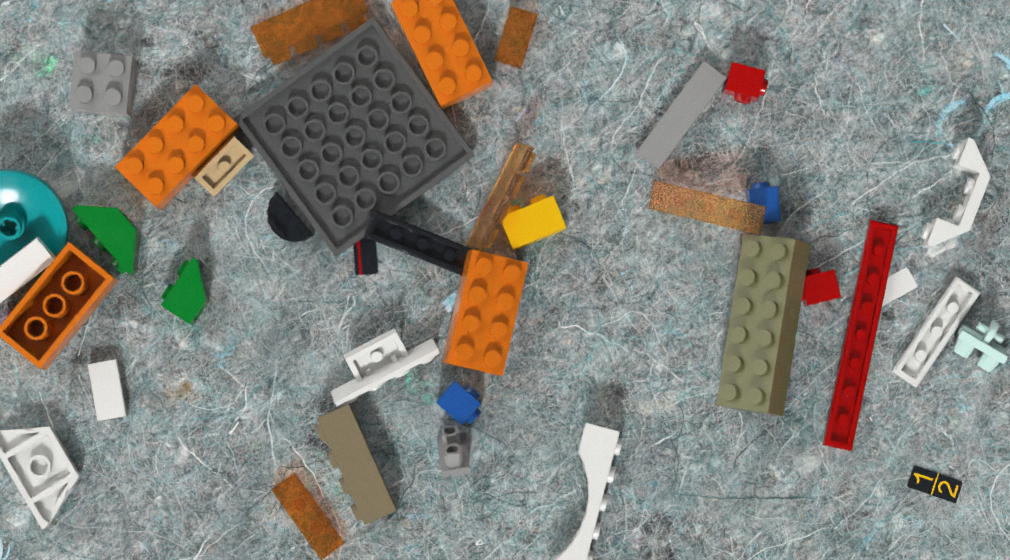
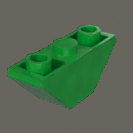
M74 206L72 210L77 214L74 220L84 231L88 228L96 236L92 241L103 253L108 250L115 258L111 261L114 267L122 275L125 272L131 276L135 275L138 268L140 231L123 211L112 207Z

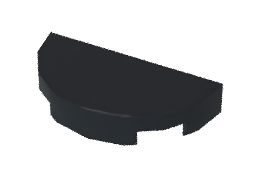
M276 192L269 200L267 209V221L272 231L281 239L293 243L303 242L313 237L314 235L279 193Z

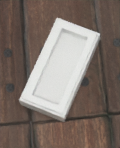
M118 359L88 364L97 421L127 416Z

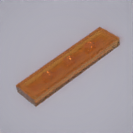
M655 181L648 209L760 235L767 207Z

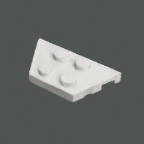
M52 426L0 430V459L40 527L45 529L50 525L80 478V474Z

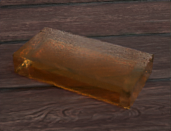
M513 6L510 7L494 62L522 69L538 14Z

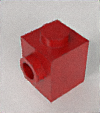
M732 62L728 70L723 94L734 96L733 100L742 104L750 105L751 101L756 102L759 95H765L769 80L764 79L766 71Z
M820 267L806 270L802 295L804 307L841 298L834 269L821 272Z

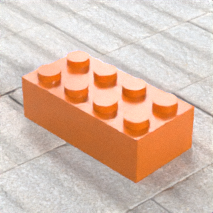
M395 0L391 2L392 10L442 110L493 86V80L454 0Z
M195 84L115 168L155 207L162 210L193 178L192 174L231 134L234 136L241 128Z
M68 242L0 325V337L36 367L47 370L118 283L119 279L78 246Z
M474 249L468 250L442 363L503 376L528 262Z

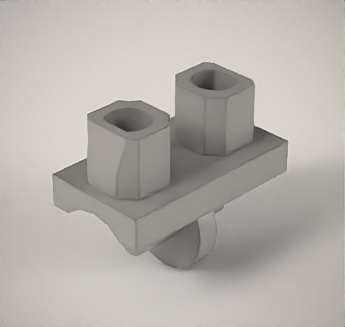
M458 425L442 427V436H437L442 478L449 475L459 477L462 473L470 474L466 433H459Z

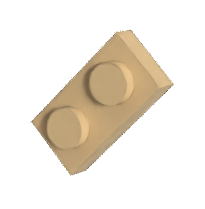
M231 134L192 176L212 196H215L254 155Z

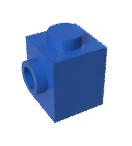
M454 381L436 401L441 408L461 425L465 422L471 425L481 413L478 409L481 403L477 400L481 395L468 384L463 388Z

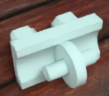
M993 321L988 327L979 322L975 328L977 331L962 323L958 329V339L954 347L955 353L968 358L974 347L983 352L977 361V365L989 373L999 362L1004 364L1008 358V355H1006L1008 350L999 345L1005 337L996 332L999 327L997 322Z

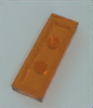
M293 473L271 489L321 560L345 544V541L296 473Z

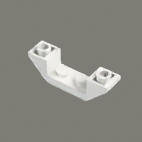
M968 137L962 143L958 142L952 154V159H955L953 168L974 175L973 178L969 177L965 184L963 194H966L963 205L959 204L954 212L953 220L956 223L952 224L940 218L933 219L931 223L927 222L921 234V238L924 239L922 247L926 249L971 229L990 180V174L974 139Z

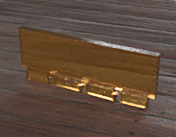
M309 0L251 26V30L264 58L270 56L275 66L292 58L288 49L294 46L297 55L318 47L314 37L320 34L323 43H327L344 35L341 27L343 23H346L350 32L356 30L367 22L364 14L369 11L364 0Z
M520 143L515 144L465 244L468 247L483 251L485 246L491 248L499 232V229L495 228L497 223L503 224L512 206V203L508 202L510 197L516 198L525 180L521 174L522 172H529L537 156L533 153L534 148L532 146Z

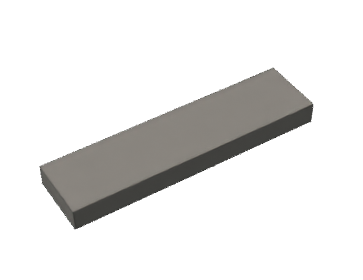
M703 61L636 151V154L659 170L727 77Z

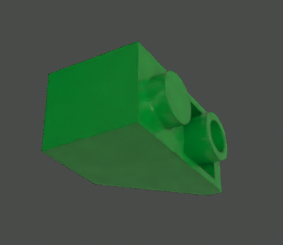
M192 257L190 261L185 260L178 269L177 275L180 277L174 286L169 284L163 292L161 299L164 301L161 306L194 326L209 303L201 262Z

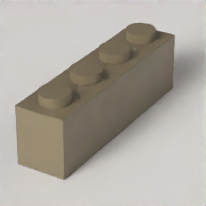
M351 404L317 418L319 425L315 426L316 431L322 442L327 440L331 449L330 452H327L328 458L333 468L339 467L343 478H340L339 482L345 495L350 493L355 504L351 505V509L357 522L362 520L364 525L397 511L395 502Z

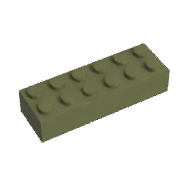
M743 234L716 406L776 416L784 415L811 244L797 239Z

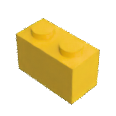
M541 194L530 199L531 205L520 209L518 204L503 211L504 216L500 217V222L512 251L566 230L565 222L553 195L547 198L546 194Z

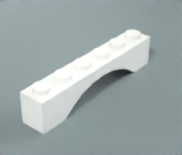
M589 423L584 424L578 453L584 464L587 476L588 500L586 512L572 542L553 560L593 559L594 551L589 550L592 539H598L601 523L597 522L599 511L605 512L609 496L604 494L606 483L612 484L616 470L615 466H611L614 454H620L623 438L618 437L619 431Z

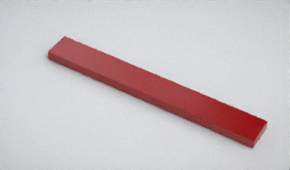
M869 220L822 445L852 451L899 227L897 225Z

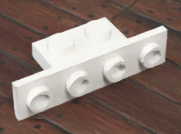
M394 328L344 354V358L355 379L331 391L336 406L350 404L359 395L367 391L377 390L384 382L394 377H402L409 372V369L432 361L436 355L440 354L433 338L407 351Z

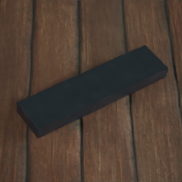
M373 210L363 236L460 276L463 273L466 254L468 250L472 249L377 210Z

